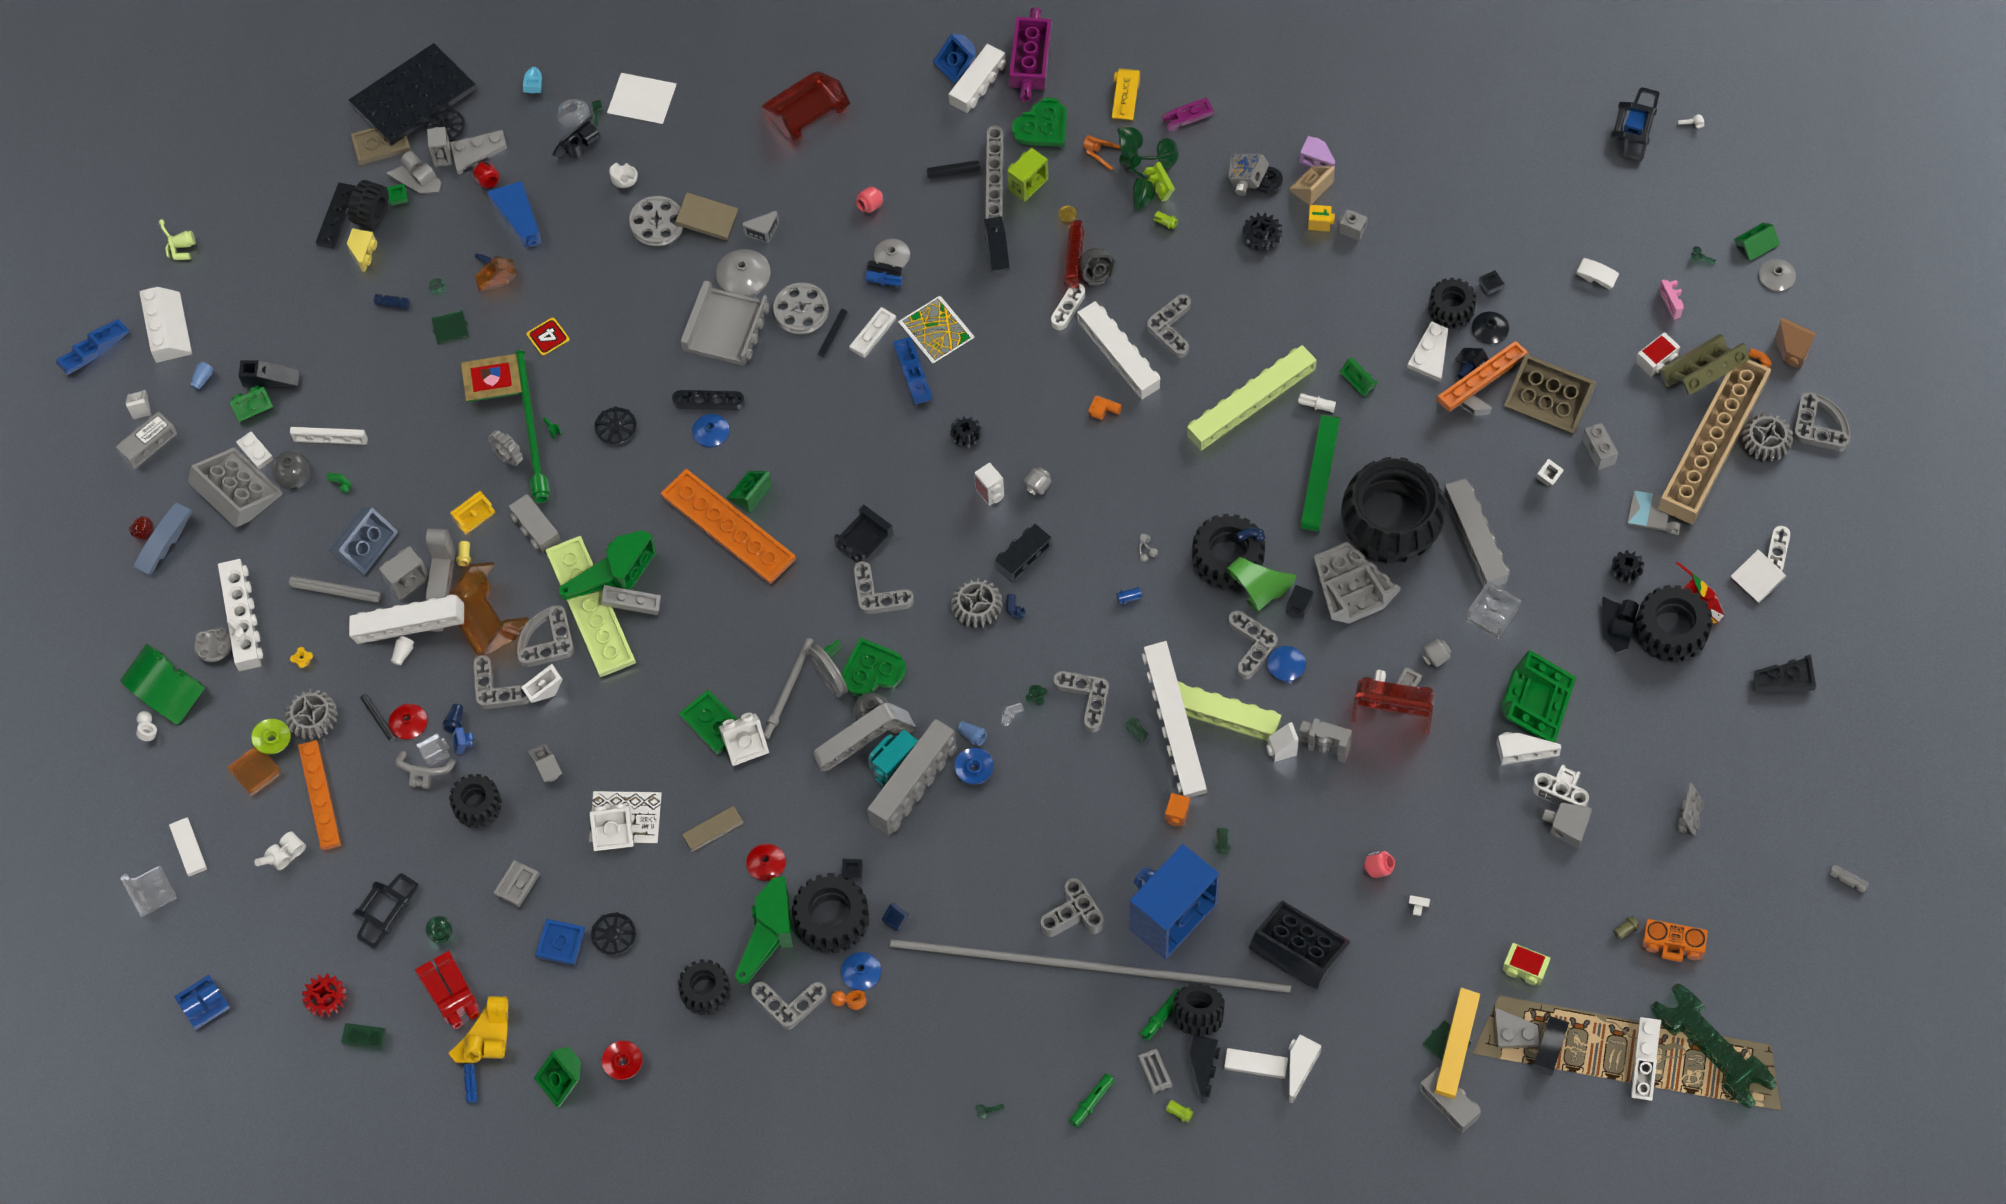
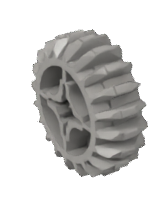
M1764 413L1760 417L1755 415L1753 419L1750 418L1741 433L1742 444H1745L1744 450H1749V456L1755 454L1756 459L1761 457L1763 462L1766 458L1771 462L1774 460V457L1779 460L1781 455L1785 456L1787 451L1791 449L1793 431L1790 430V424H1785V419L1779 420V415L1776 417H1772L1771 413L1768 416H1765Z
M979 578L976 579V582L969 579L968 584L963 581L962 587L957 586L956 592L952 594L951 610L954 613V617L956 619L959 618L961 624L966 622L967 627L973 624L975 629L977 624H981L983 628L985 626L984 623L991 625V619H997V614L1001 613L1003 606L1001 601L1002 595L998 594L999 589L994 588L993 583L987 585L986 579L983 582H980ZM983 595H987L991 599L992 603L988 602L987 599H984ZM961 603L965 604L966 607L970 608V612L966 611L962 607Z
M309 689L307 694L304 691L301 692V696L295 694L296 700H289L291 706H286L287 713H284V717L287 719L285 723L289 727L290 732L294 733L297 737L301 736L304 740L309 736L312 741L316 735L318 738H321L322 733L327 735V729H333L332 723H336V716H338L337 706L333 702L332 697H328L325 692L321 694L318 689L315 693ZM309 710H311L313 719H311Z

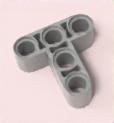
M1071 878L1065 883V897L1068 902L1048 912L1041 918V932L1046 937H1054L1079 922H1082L1086 930L1091 934L1100 933L1103 929L1102 913L1082 882L1076 878ZM1070 888H1077L1078 891L1075 892V893H1072V892L1069 891V889H1070ZM1084 903L1088 904L1089 907L1082 909L1079 905ZM1065 913L1072 915L1070 918L1062 917ZM1095 919L1098 920L1099 923L1093 925L1090 923V921ZM1053 923L1054 926L1052 928L1045 927V924Z

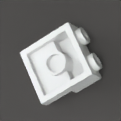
M745 713L741 716V719L736 721L729 719L724 721L722 726H719L732 766L769 753L760 720L756 714Z
M625 804L614 805V809L606 810V806L594 807V811L590 812L594 851L633 847L630 807H626Z

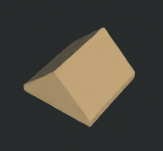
M1311 166L1289 188L1290 192L1307 204L1312 205L1333 184L1334 166Z

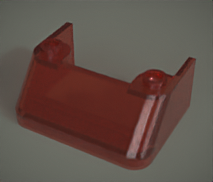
M1364 677L1358 680L1351 722L1356 721L1358 706L1428 718L1425 734L1429 735L1436 693L1429 687L1419 688Z

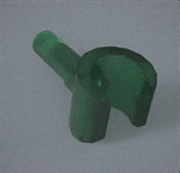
M601 100L592 102L595 126L598 125V111L603 110Z
M1693 247L1694 253L1691 252L1692 260L1699 261L1702 259L1715 264L1716 260L1702 254L1700 247Z
M979 1104L975 1107V1110L983 1109L984 1112L977 1116L980 1119H985L988 1113L1004 1109V1105L985 1107Z

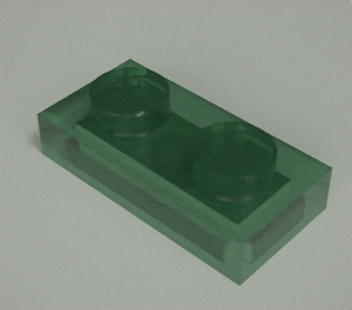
M345 1023L341 1043L342 1045L382 1050L386 1029Z

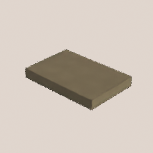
M374 128L350 134L359 166L411 151L407 136L391 146Z
M687 192L675 225L727 241L736 219L738 208Z

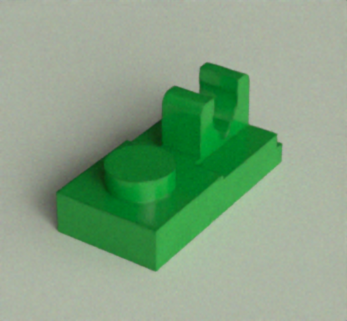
M1353 357L1348 358L1340 370V373L1364 397L1378 383Z

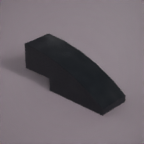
M1552 1016L1549 1017L1534 1062V1070L1553 1075L1569 1022Z

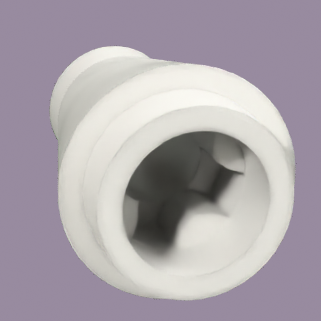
M400 636L399 640L396 639L391 662L401 666L413 650L414 642L403 636Z

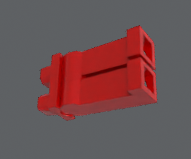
M448 950L433 960L452 995L448 992L431 961L416 968L415 972L440 1010L446 1024H450L456 1030L463 1025L461 1016L468 1014L470 1020L479 1017L480 1013L478 1010L479 1005L474 995L471 994L451 952Z

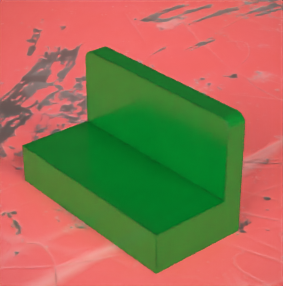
M1764 222L1734 239L1736 246L1744 247L1748 260H1753L1780 244L1774 226Z

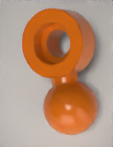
M861 990L852 991L847 995L842 991H835L831 995V1002L837 1007L847 1003L848 1008L859 1010L867 1003L865 993Z

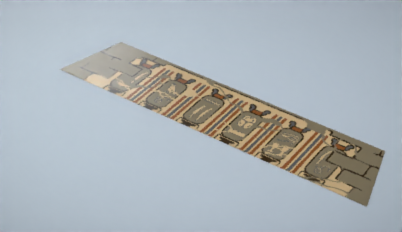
M1499 995L1472 1053L1534 1065L1539 1047L1498 1049L1495 1009L1503 1010L1538 1025L1540 1044L1549 1017L1552 1016L1569 1022L1555 1069L1632 1083L1639 1021ZM1660 1025L1654 1087L1781 1110L1771 1045Z

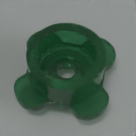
M1031 685L1029 687V694L1026 695V701L1042 705L1044 697L1048 693L1047 689L1039 685Z

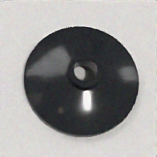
M1483 312L1474 319L1472 332L1482 343L1497 344L1507 337L1509 324L1506 318L1497 312Z

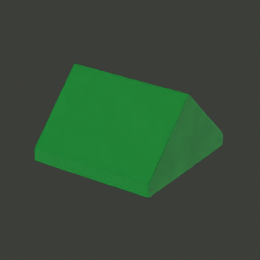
M748 471L727 496V499L746 512L751 513L772 487L770 473L768 471Z

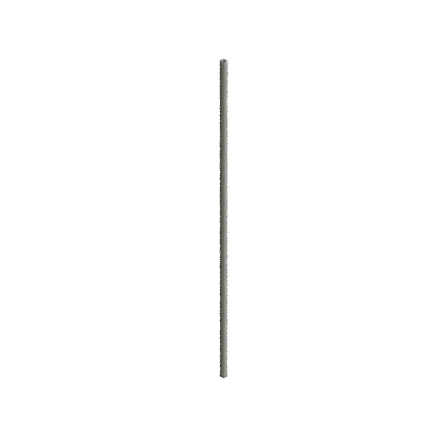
M891 939L890 947L1286 993L1291 991V985L894 939Z

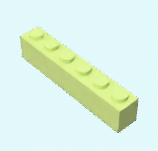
M1178 681L1187 717L1265 741H1269V737L1279 729L1281 715L1274 710L1267 711L1255 704L1241 703L1238 699H1228L1218 693L1205 692L1199 687L1192 688Z

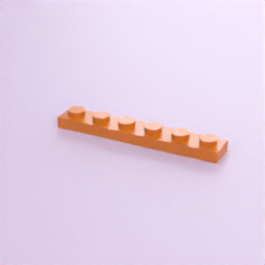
M1514 341L1439 394L1436 401L1448 412L1452 411L1521 362L1525 354L1529 352L1517 341Z
M317 740L299 744L300 757L321 850L325 851L340 847L341 841L319 743Z

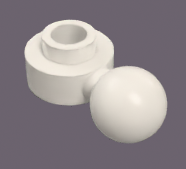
M141 711L136 718L139 724L136 735L143 741H151L156 737L157 728L151 723L152 715L147 711Z

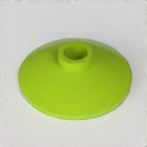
M278 719L261 721L254 727L251 734L253 746L264 754L281 752L288 746L291 739L289 727Z

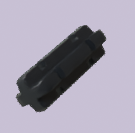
M871 260L867 263V271L887 272V275L893 274V276L899 277L902 275V267H893V265L881 262L877 264L876 261Z

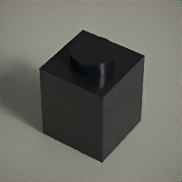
M1295 585L1287 602L1286 612L1293 617L1304 619L1313 600V591Z

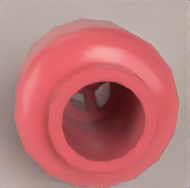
M872 186L859 192L856 197L857 207L865 213H871L883 204L882 192Z
M1386 851L1368 854L1364 863L1365 871L1372 878L1388 876L1395 867L1393 856Z

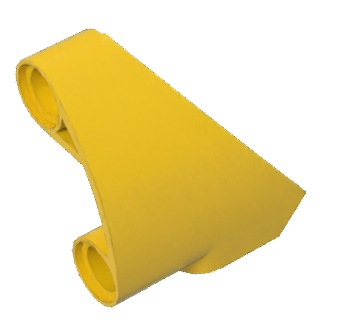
M488 997L486 1006L473 1027L448 1052V1055L455 1063H476L481 1058L504 1059L508 1031V997Z

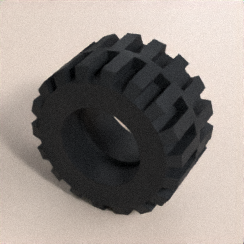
M368 180L359 182L349 200V221L369 229H375L381 223L387 211L389 202L387 187Z
M1454 277L1450 278V280L1445 278L1442 279V283L1437 282L1436 286H1433L1430 293L1428 310L1430 311V316L1434 317L1433 321L1435 323L1439 322V325H1446L1447 328L1451 329V326L1459 328V325L1463 327L1466 325V322L1471 321L1476 306V292H1473L1474 288L1472 286H1468L1469 283L1467 281L1462 282L1460 278L1454 280ZM1456 300L1461 305L1452 307L1446 305L1444 301Z
M468 774V778L461 777L460 782L456 781L454 783L455 788H451L450 792L452 795H449L450 805L456 819L461 824L465 823L467 827L473 825L474 828H479L481 824L483 827L487 826V822L492 823L494 821L493 817H498V810H501L502 807L497 786H495L493 780H489V777L484 776L482 778L481 774H476V776ZM474 795L486 796L484 802L479 806L468 807L465 805L467 800Z
M700 959V963L691 962L692 966L689 967L687 965L684 968L685 973L681 972V979H678V989L683 1004L686 1005L687 1009H692V1012L695 1014L700 1011L701 1015H705V1012H709L710 1015L714 1014L713 1010L720 1011L721 1005L725 1006L727 1004L726 999L730 998L729 991H731L726 971L723 967H720L719 963L713 964L712 960L708 959L707 962H704V959ZM702 980H711L716 983L715 988L708 994L700 995L693 991L695 985Z
M1191 984L1189 987H1182L1174 996L1172 1014L1174 1025H1177V1029L1183 1030V1033H1189L1191 1036L1199 1035L1201 1037L1212 1035V1032L1216 1033L1222 1026L1225 1000L1222 998V994L1208 985Z

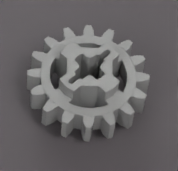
M494 430L489 435L488 442L492 445L491 450L502 462L506 461L512 466H517L523 460L522 453L519 452V445L514 442L510 435L507 434L505 436L499 430Z

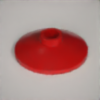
M403 704L391 713L389 728L397 738L404 740L414 739L426 729L427 715L416 704ZM410 717L409 720L404 721V718Z
M773 844L758 845L747 856V870L757 880L771 881L772 878L779 877L783 873L786 866L785 855L779 847ZM765 857L769 858L767 862H763L762 859Z
M629 1041L612 1043L606 1048L602 1056L604 1071L608 1076L616 1080H626L635 1076L643 1062L640 1049ZM622 1060H626L627 1063L625 1065H620Z

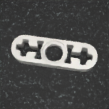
M1079 283L1072 284L1051 316V325L1054 329L1063 330L1069 324L1085 298V288ZM1080 291V293H1077V294H1076L1075 300H1074V299H1073V297H1074V292ZM1069 303L1073 305V308L1066 310L1063 306ZM1063 314V322L1057 323L1056 320H1060Z
M1777 526L1773 530L1767 558L1772 563L1774 561L1777 562L1776 566L1781 571L1784 567L1790 539V531L1785 526ZM1779 533H1783L1781 543L1778 542ZM1778 548L1783 554L1776 556L1772 550Z

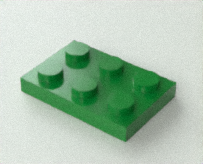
M709 689L679 713V717L716 755L726 748L719 726H722L723 722L729 719L738 720Z

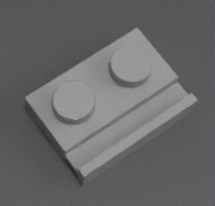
M514 860L495 889L494 895L520 908L540 874L538 871Z

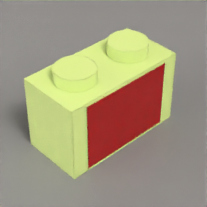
M1512 943L1502 971L1510 977L1522 978L1530 985L1540 986L1551 958Z

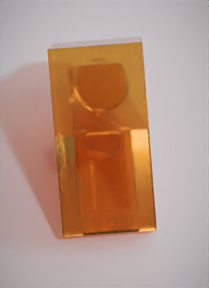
M495 256L475 276L479 291L484 292L507 285L517 275L514 261Z

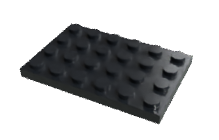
M433 43L350 98L349 103L392 146L476 90L477 87Z

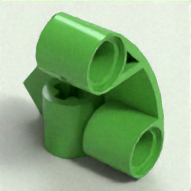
M1238 557L1226 568L1229 575L1246 589L1250 595L1247 602L1256 612H1259L1272 599H1277L1294 585L1297 577L1296 574L1266 568L1241 557Z

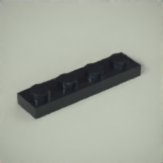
M338 182L316 240L317 246L335 248L348 214V204L351 194L356 187L355 185Z

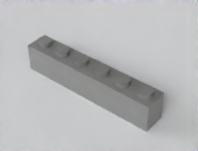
M1466 478L1446 484L1444 496L1486 590L1506 584L1510 571L1508 565L1503 563L1501 549L1496 547L1494 533L1489 531L1487 517L1482 515L1480 501L1475 499L1474 488L1472 484L1469 485Z

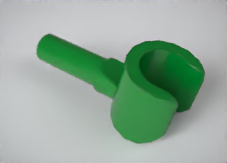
M547 417L543 418L553 439L557 433L562 435L558 424H552Z

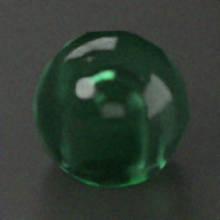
M435 916L427 922L425 933L430 941L444 943L453 934V926L447 917Z

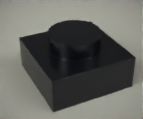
M1496 270L1479 277V282L1488 295L1504 288V282Z
M843 859L842 875L845 876V879L851 878L854 881H862L863 860Z

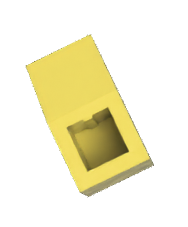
M352 228L347 246L361 271L365 272L367 266L371 264V255L373 250H376L377 240H375L373 232Z

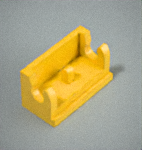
M479 491L451 511L450 514L453 522L466 535L495 514V510L491 507L490 501Z

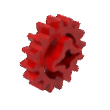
M319 974L317 980L311 978L312 984H305L307 991H302V995L305 997L302 999V1002L306 1005L307 1011L311 1010L313 1016L318 1013L320 1018H323L325 1013L328 1017H331L332 1011L337 1014V1007H344L341 1001L347 1000L344 995L347 991L345 987H342V981H338L336 976L330 979L329 974H326L325 978H322ZM331 985L337 989V992L332 990ZM312 1000H314V1002H317L318 1006L314 1005L312 1003Z

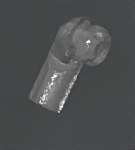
M1022 703L1005 707L1000 716V722L1003 725L1011 724L1015 714L1024 712Z

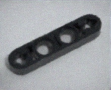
M677 390L672 395L673 405L678 409L740 410L745 405L744 396L738 391ZM701 396L704 398L702 403L694 402L696 397ZM680 397H683L682 402H678ZM721 397L723 400L721 403L716 404L713 402V399Z

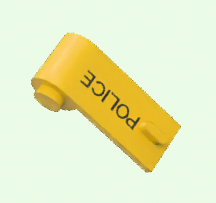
M1119 68L1118 72L1115 71L1114 82L1117 83L1112 119L1133 121L1137 90L1140 83V71Z

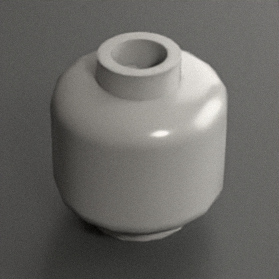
M1040 467L1037 469L1032 468L1024 479V485L1027 487L1025 490L1033 496L1036 494L1043 495L1051 484V475Z
M1436 638L1423 647L1424 655L1422 657L1428 666L1432 664L1434 667H1439L1450 659L1452 651L1444 639Z

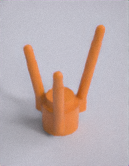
M1087 135L1083 143V148L1087 150L1086 154L1095 158L1109 170H1112L1113 168L1094 152H1098L1101 145L1120 149V145Z

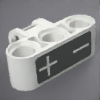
M1563 764L1556 777L1547 773H1539L1534 779L1532 787L1534 794L1557 805L1568 803L1587 807L1589 800L1587 791L1576 786L1581 772L1567 769ZM1538 783H1544L1546 787H1541ZM1560 790L1563 791L1565 794L1559 795L1556 791ZM1579 798L1583 800V802L1578 803L1575 801V799Z

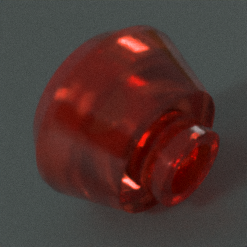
M145 516L136 518L129 527L130 534L141 540H148L154 531L153 522Z

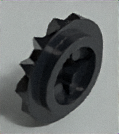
M1268 166L1258 187L1261 192L1263 190L1268 193L1273 190L1276 192L1283 182L1281 172L1274 167ZM1265 177L1272 179L1271 183L1265 182Z

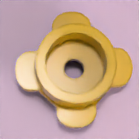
M299 647L297 652L290 657V661L296 663L300 668H305L313 659V654L305 651L304 647Z

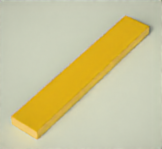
M1460 988L1434 1091L1436 1094L1454 1099L1456 1096L1480 993L1465 988Z

